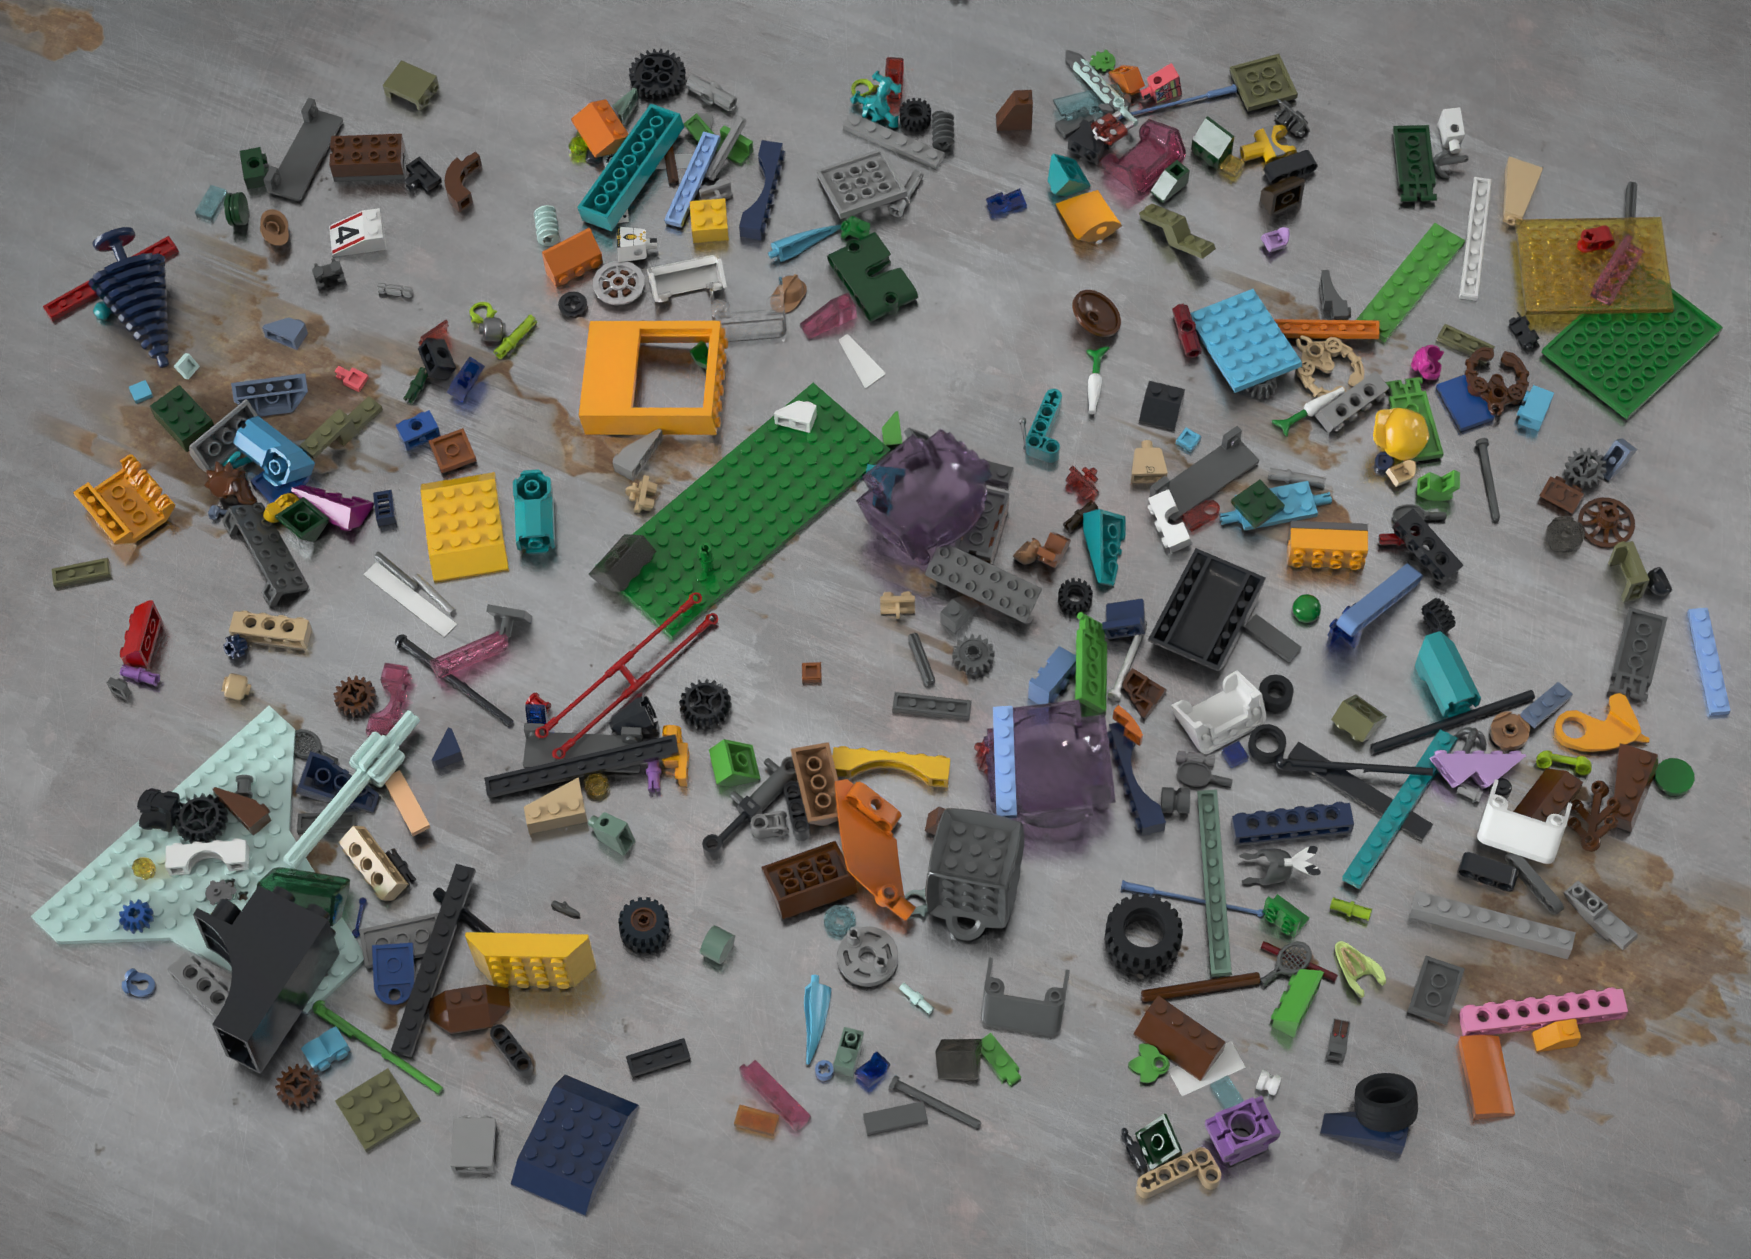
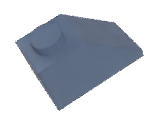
M290 317L265 324L262 327L266 338L298 350L308 334L303 321Z
M1623 438L1615 440L1604 455L1603 461H1606L1607 465L1604 467L1607 470V473L1603 474L1604 478L1610 481L1629 462L1638 449Z

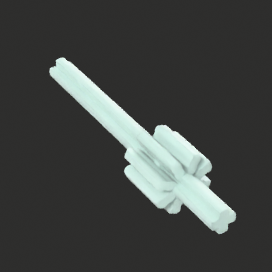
M407 710L386 736H381L378 732L371 733L350 758L349 764L355 769L354 775L284 856L283 860L285 863L289 864L293 869H297L368 783H373L376 787L380 788L385 784L404 761L405 755L398 749L419 723L420 719L418 716Z

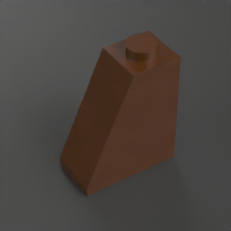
M1032 90L1013 91L996 114L997 131L1032 130Z

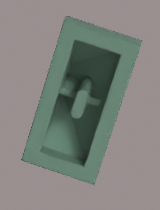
M633 88L612 105L615 114L622 124L625 123L638 101L636 88Z

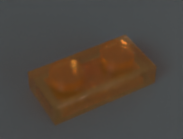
M739 1105L734 1126L774 1137L780 1117L778 1114Z

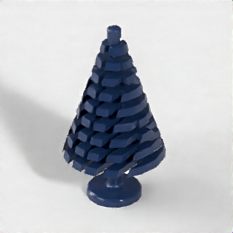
M121 227L105 232L94 239L93 247L99 252L113 251L117 262L95 273L88 284L96 292L97 296L103 300L104 304L111 309L112 313L118 316L119 321L126 325L125 328L133 334L136 341L142 342V348L150 350L148 355L153 359H157L158 366L165 368L169 365V361L165 356L169 353V346L165 345L168 342V335L165 334L168 331V324L165 323L168 319L166 312L167 302L165 301L167 297L165 290V257L158 253L152 255L153 253H147L127 258L123 247L134 240L136 236L134 229L131 227Z

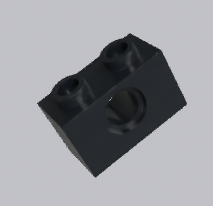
M427 337L419 346L418 351L429 378L448 379L456 369L445 339Z

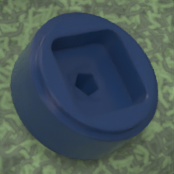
M1386 451L1380 452L1375 458L1376 466L1382 471H1387L1394 466V458L1389 456Z

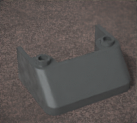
M989 957L981 1008V1022L990 1028L1048 1037L1057 1036L1062 1028L1070 970L1066 969L1063 988L1052 987L1048 989L1044 1001L1004 995L1005 986L1003 981L992 977L993 958Z

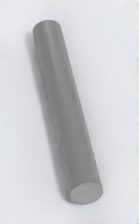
M419 574L413 577L450 615L455 613L456 609Z

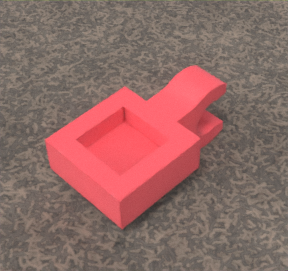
M338 366L334 371L337 374L336 378L343 381V385L357 392L361 391L369 379L367 374L353 367L348 371Z

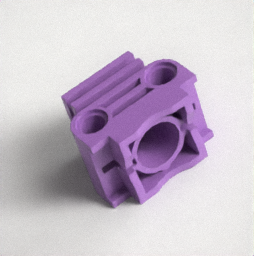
M1262 1096L1255 1099L1254 1097L1247 1099L1233 1107L1217 1112L1214 1117L1205 1120L1204 1125L1223 1163L1229 1162L1231 1166L1266 1151L1269 1144L1275 1142L1280 1137L1281 1132L1269 1113ZM1234 1128H1244L1251 1135L1240 1137L1232 1130Z

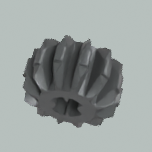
M1276 377L1247 388V392L1251 393L1252 398L1258 396L1260 400L1264 396L1268 399L1269 395H1273L1277 388Z

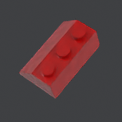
M148 600L135 606L134 612L130 615L129 630H126L124 636L125 644L120 649V658L128 666L148 668L161 621V616L153 600Z

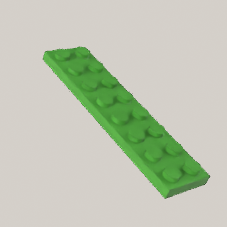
M1434 223L1356 320L1380 321L1379 339L1386 342L1463 247L1465 240Z

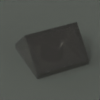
M941 1039L935 1051L938 1078L979 1079L982 1039Z

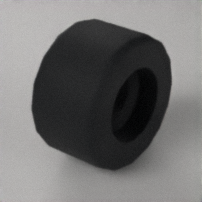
M1277 674L1269 675L1262 680L1259 686L1265 710L1268 712H1282L1291 705L1294 689L1292 683L1286 677ZM1276 689L1281 691L1283 696L1274 698L1268 694V691Z

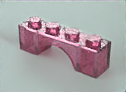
M385 663L380 681L383 688L391 694V698L383 710L370 714L366 728L367 737L372 732H378L381 736H386L396 725L397 720L401 719V706L407 699L406 688L407 685L411 684L412 674H410L408 666Z

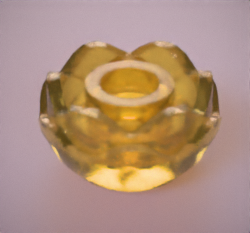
M600 773L589 775L584 781L585 790L591 796H601L609 787L607 777Z
M140 857L133 861L132 870L136 877H141L143 880L154 877L156 867L151 859Z

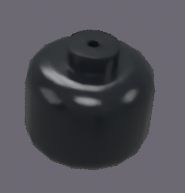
M590 149L587 150L585 156L587 163H602L603 156L595 158Z

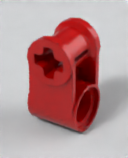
M1603 225L1583 230L1580 236L1581 239L1577 243V248L1583 253L1606 250L1615 244V240L1609 227Z

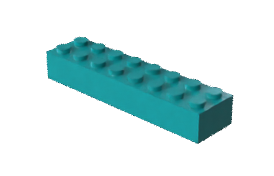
M650 103L577 208L582 221L613 231L684 129L680 113Z

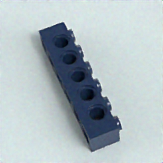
M1335 802L1332 805L1316 804L1313 807L1297 806L1294 809L1287 810L1279 808L1269 812L1260 810L1252 814L1242 812L1235 814L1231 819L1234 845L1352 832L1354 827L1351 805L1344 802ZM1327 816H1333L1335 820H1330ZM1307 818H1313L1316 821L1310 822L1307 820ZM1288 820H1293L1296 824H1290ZM1273 822L1277 826L1272 827L1268 825V823ZM1253 824L1257 826V828L1252 829L1248 825Z

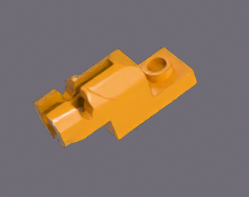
M665 725L663 726L662 736L676 735L680 755L661 759L665 768L675 769V779H678L679 786L687 787L689 768L688 743H683L681 727Z

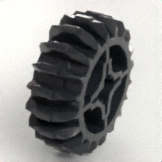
M706 678L705 683L698 680L696 685L691 682V688L685 687V693L681 694L679 705L681 706L680 713L683 714L684 720H688L689 725L694 723L696 729L702 725V729L705 730L708 725L713 729V724L720 726V720L726 721V715L730 714L732 703L730 702L731 696L728 694V690L726 688L723 689L721 683L717 685L715 680L709 683V680ZM697 697V701L694 703V706L690 707V704L693 701V699ZM721 701L719 708L714 712V707Z
M202 793L200 797L194 794V799L191 800L186 798V804L180 802L182 809H176L178 815L174 816L176 821L174 826L177 829L178 835L182 836L184 841L189 840L190 844L202 841L209 843L210 839L216 840V835L222 836L221 830H226L225 823H228V812L225 809L224 803L220 802L219 798H213L211 794L206 797ZM198 815L200 816V818L204 820L205 823H203L202 820L198 818Z

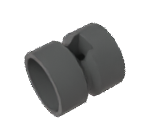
M1162 787V812L1173 813L1174 810H1177L1178 813H1189L1190 788H1178L1176 791L1173 787Z

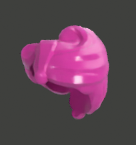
M1427 345L1420 348L1412 358V369L1419 371L1427 380L1438 379L1442 370V365L1438 361L1442 358L1444 351H1440V348L1435 345Z

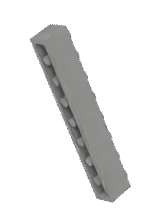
M1417 890L1409 914V918L1567 960L1572 951L1576 933Z

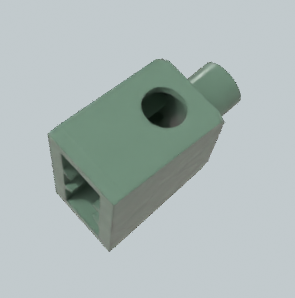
M604 812L599 818L593 815L588 821V825L593 828L598 840L623 856L635 843V838L628 823Z

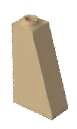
M1509 156L1505 168L1503 222L1520 227L1541 178L1542 167Z

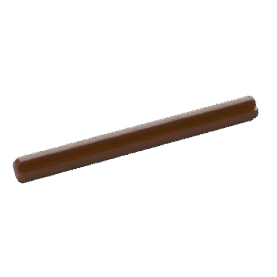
M1259 972L1146 989L1141 991V999L1143 1002L1154 1001L1158 995L1163 999L1255 985L1260 983L1261 978Z

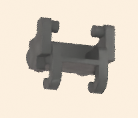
M332 258L331 264L318 266L317 263L314 264L312 272L318 289L324 287V283L319 281L327 276L340 275L341 277L337 278L338 282L346 281L340 261H335V258Z

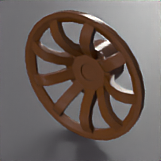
M1601 497L1587 502L1582 507L1578 515V526L1582 535L1592 544L1604 548H1614L1619 542H1627L1632 537L1635 530V519L1631 510L1622 502L1612 498ZM1602 502H1610L1613 503V505H1606L1603 507ZM1597 503L1600 512H1594L1588 508ZM1617 506L1623 508L1626 513L1619 514ZM1584 513L1596 517L1590 521H1583ZM1629 517L1630 526L1622 524L1620 520ZM1598 524V526L1590 534H1588L1584 528L1586 526ZM1617 527L1624 531H1629L1628 534L1622 538ZM1602 528L1604 529L1603 542L1594 539ZM1610 530H1612V533L1618 540L1617 542L1608 543Z

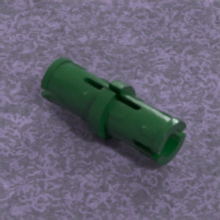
M420 367L415 379L410 382V388L403 397L405 401L409 399L407 403L414 404L419 392L424 389L423 385L428 378L427 371L425 372L426 368Z

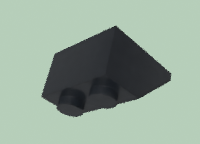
M1149 381L1139 423L1175 431L1184 401L1185 389Z

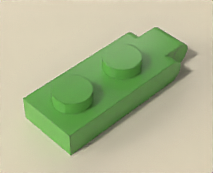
M989 1033L975 1043L977 1051L1002 1081L1007 1080L1010 1085H1013L1021 1079L1020 1074L1017 1072L1020 1070L1018 1065L992 1033Z

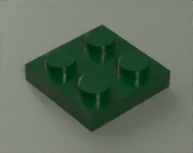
M1261 479L1231 499V504L1255 529L1285 507L1282 501Z

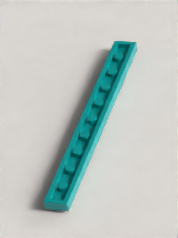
M1441 729L1438 731L1415 766L1433 768V776L1409 775L1342 876V881L1358 889L1362 887L1436 775L1438 769L1429 758L1435 755V751L1445 750L1449 754L1457 743V737Z

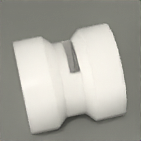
M1262 1070L1256 1089L1261 1091L1268 1090L1269 1094L1275 1096L1282 1077L1278 1075L1272 1076L1268 1071Z

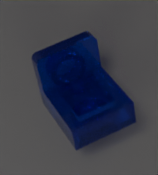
M876 1051L868 1062L856 1069L854 1074L869 1088L885 1077L890 1063Z

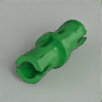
M703 543L704 548L702 544L699 546V561L702 564V570L709 572V567L710 570L714 567V555L711 552V545Z

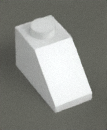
M796 401L775 411V424L810 433L817 416V408L811 402Z

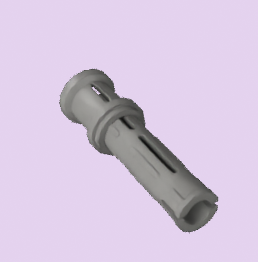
M915 169L904 186L908 197L896 200L888 207L889 213L894 217H902L904 208L910 204V197L924 176L920 170Z

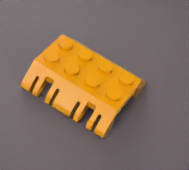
M129 454L120 460L123 469L93 488L87 482L73 492L75 497L115 544L136 543L165 523L175 508L174 502L167 494L161 495L163 489L145 469L140 470L142 467L140 462L133 454Z

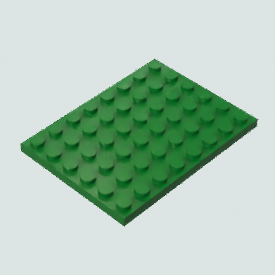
M1637 262L1542 349L1541 353L1627 420L1722 331L1723 327Z

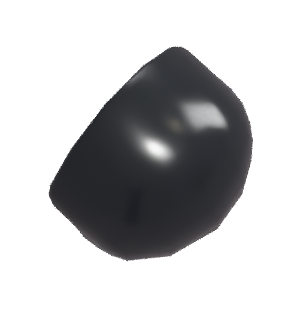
M1661 567L1654 568L1648 572L1649 583L1647 586L1651 592L1658 596L1672 592V587Z

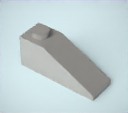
M657 429L624 447L619 454L617 453L613 458L614 472L634 481L663 441L662 430Z

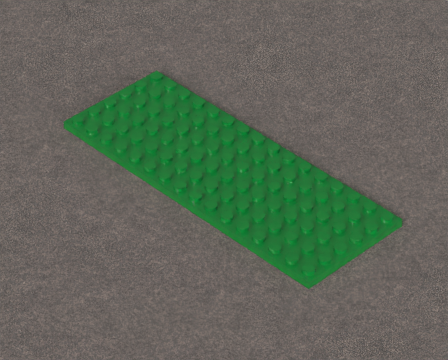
M814 382L786 405L788 406L796 401H808L816 405L817 416L810 433L775 424L774 416H772L595 565L597 571L658 627L679 610V607L689 599L690 594L700 593L702 596L700 603L694 604L662 630L672 640L866 475L867 464L878 465L891 454V449ZM703 543L711 545V552L714 555V567L712 570L709 567V572L702 570V564L699 561V546L702 544L704 548ZM694 595L693 600L697 601L698 598Z

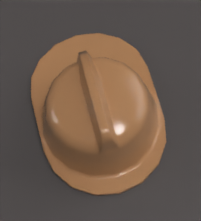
M275 209L265 211L260 220V232L268 243L282 246L287 243L289 238L287 218Z
M796 274L782 278L771 296L770 303L772 308L779 313L793 311L805 296L807 286Z

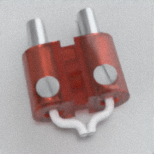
M1117 111L1114 114L1107 113L1093 122L1091 129L1095 134L1094 138L1096 140L1101 139L1108 145H1112L1128 134L1127 130L1132 128L1134 123L1130 121L1123 125L1120 121L1116 122V119L1122 115L1120 111Z

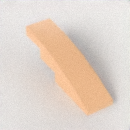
M401 771L394 772L385 782V786L412 836H415L431 827Z

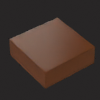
M821 662L802 663V683L822 682Z

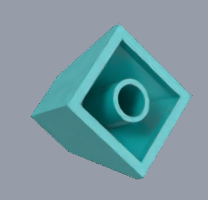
M1058 154L1051 156L1048 183L1055 195L1068 197L1091 186L1075 159Z

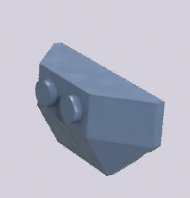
M305 373L231 383L234 402L239 405L247 399L259 417L294 412L308 392Z

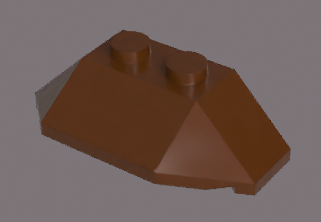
M487 984L445 990L431 999L428 1008L429 1019L432 1023L450 1034L492 1028L511 1009L508 988Z

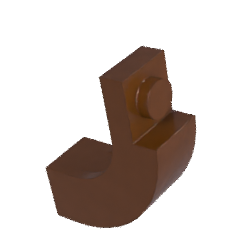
M476 151L466 156L463 161L459 158L454 159L445 173L444 182L448 199L459 213L473 204L471 192L463 186V182L482 166L480 155Z

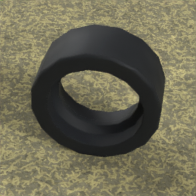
M1262 724L1251 732L1248 742L1249 752L1259 762L1273 763L1278 756L1284 754L1286 736L1277 726ZM1270 735L1278 740L1279 747L1274 752L1266 753L1257 748L1256 740L1259 736Z

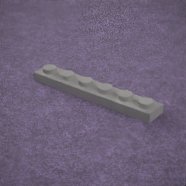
M851 113L843 124V130L934 169L938 168L945 157V153L854 113Z

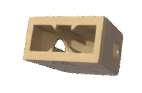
M1150 440L1142 441V448H1136L1134 451L1131 483H1155L1162 477H1167L1168 474L1162 449L1153 448V443Z

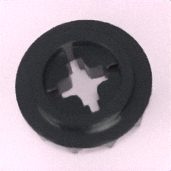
M568 292L561 296L558 307L562 314H565L567 317L574 316L576 318L577 315H583L584 310H587V299L579 292ZM572 300H573V303L575 304V309H573V308L571 307V301H572Z

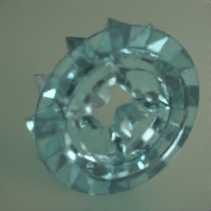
M835 905L829 908L824 915L825 928L832 935L841 936L847 934L848 929L850 930L851 927L855 926V914L847 906ZM836 915L840 919L844 918V926L840 925V923L834 924L836 923Z

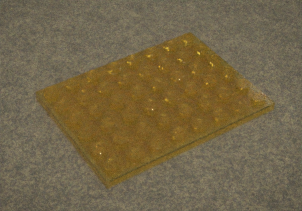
M1661 217L1516 219L1515 229L1525 315L1673 312L1674 304ZM1603 225L1609 227L1615 240V244L1612 247L1589 253H1583L1578 250L1577 243L1581 239L1580 236L1583 230Z

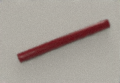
M1265 941L1261 945V949L1277 956L1281 948ZM1311 962L1305 968L1307 970H1320L1324 972L1323 977L1333 982L1338 977V974Z

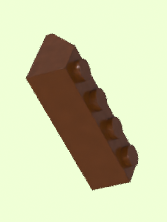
M1546 768L1513 812L1546 822L1547 817L1551 814L1562 815L1568 803H1571L1579 793L1583 781L1568 771Z
M1159 995L1148 1008L1133 1034L1144 1043L1155 1046L1160 1054L1166 1056L1170 1061L1199 1081L1204 1078L1222 1054L1226 1044L1224 1040Z

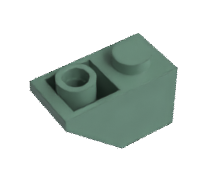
M844 1027L833 1063L834 1073L854 1078L861 1052L863 1031Z

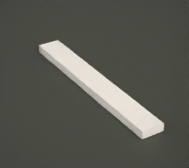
M1474 177L1459 299L1478 300L1492 179Z

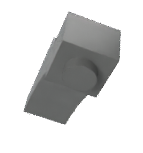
M1322 270L1320 286L1323 311L1331 312V320H1348V318H1351V307H1348L1347 300H1343L1336 292L1329 270Z

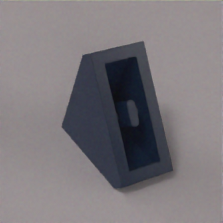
M449 727L431 760L433 767L437 770L463 760L453 730Z

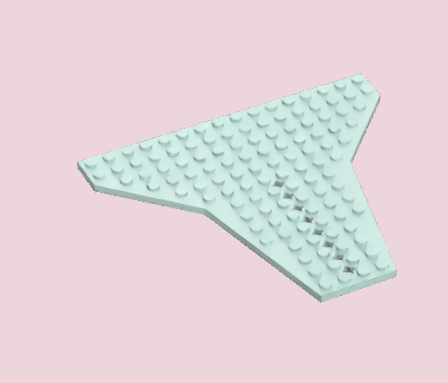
M270 706L264 709L172 791L179 794L181 803L186 804V798L194 799V794L197 797H200L202 793L206 797L211 794L213 798H216L212 790L214 787L235 793L237 791L236 776L250 775L253 777V782L251 783L253 797L251 799L256 800L260 805L263 803L270 810L269 816L272 821L253 836L225 807L228 812V823H225L226 830H221L222 836H215L216 840L223 842L232 841L233 839L246 840L249 846V870L229 871L226 864L221 860L207 858L195 864L190 874L169 876L165 868L166 846H171L174 843L190 844L189 840L184 841L182 836L178 835L175 826L171 832L162 831L161 829L146 830L139 827L138 821L31 915L32 919L57 944L173 941L232 974V967L229 963L206 947L193 916L197 908L211 914L218 904L217 902L215 905L210 904L205 895L206 888L212 880L215 882L225 880L226 884L229 881H234V887L237 891L232 895V900L228 901L235 904L242 911L258 886L271 892L276 886H279L289 891L296 898L295 904L307 909L309 904L312 903L325 909L330 914V926L336 932L334 938L340 954L327 972L328 976L323 978L302 1010L304 1014L310 1015L313 1012L312 1006L316 1001H325L364 964L363 951L307 858L302 861L297 869H293L283 860L284 856L296 843L291 834L296 737L295 729ZM198 815V818L202 820L203 823H205L204 820L200 818V816ZM247 893V900H239L241 894ZM139 899L142 903L147 902L150 906L149 908H152L154 913L151 916H153L154 922H149L150 929L144 927L143 933L137 930L133 934L130 930L125 931L123 925L120 924L119 919L121 917L119 912L124 911L123 905H130V900L136 903Z

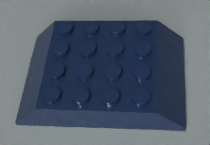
M564 1075L553 1086L518 1156L511 1185L586 1216L639 1105Z

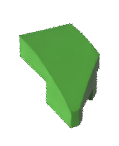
M898 411L882 427L883 443L886 446L902 445Z

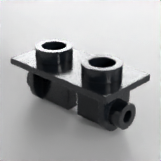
M1517 312L1519 317L1511 318L1509 326L1516 336L1523 332L1518 339L1524 349H1532L1535 343L1539 347L1540 345L1537 340L1540 338L1534 329L1532 331L1529 329L1528 326L1531 324L1526 316L1521 317L1520 313Z

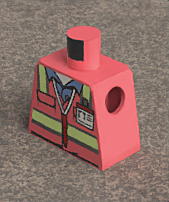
M1172 63L1147 78L1148 87L1140 90L1144 100L1153 97L1156 103L1182 95L1180 77Z

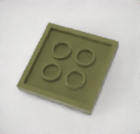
M1280 54L1230 67V74L1247 111L1278 104L1277 98L1283 102L1284 100L1289 101L1298 97V93Z
M389 1068L335 1100L366 1152L420 1119Z

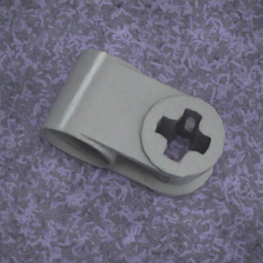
M775 811L753 816L751 819L752 835L756 838L788 834L789 827H787L785 819L787 813L785 811ZM757 824L764 825L763 828H757L755 826Z

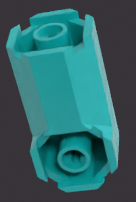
M539 469L524 470L518 479L515 478L513 480L516 546L519 551H522V548L526 549L528 554H542L548 552L549 547H552V549L555 547L554 498L551 478L546 477Z
M1441 631L1426 635L1419 651L1415 668L1420 679L1426 681L1443 717H1447V715L1452 717L1470 711L1469 707L1472 705L1477 707L1480 704L1481 696L1454 642Z

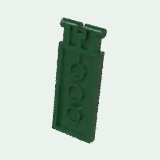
M1429 125L1393 126L1399 188H1403L1400 201H1417V197H1420L1421 201H1437V194H1433L1436 182Z

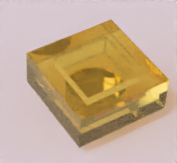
M1229 154L1220 165V170L1235 178L1244 167L1245 162Z

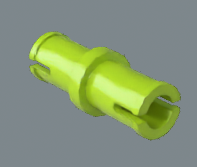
M1333 897L1330 905V910L1339 911L1347 914L1348 917L1355 916L1369 921L1372 913V908L1363 907L1355 904L1354 901L1347 902Z

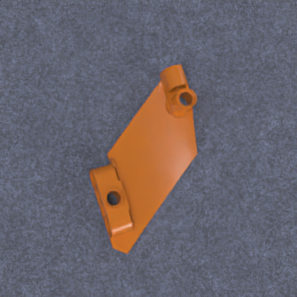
M848 779L835 781L838 822L847 871L875 896V901L879 906L889 908L906 921L916 906L905 899L897 839L893 837L894 835L891 832L902 817L900 811L862 782L853 784ZM884 892L889 895V899L885 897Z

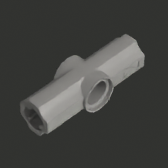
M695 74L690 75L687 80L686 88L700 95L707 104L712 105L715 103L727 111H732L735 108L737 97L724 91L717 82L711 81L709 83Z

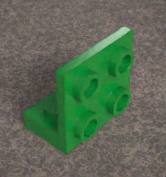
M1278 894L1274 899L1268 896L1265 900L1264 918L1268 922L1278 925L1286 935H1291L1295 938L1310 919Z

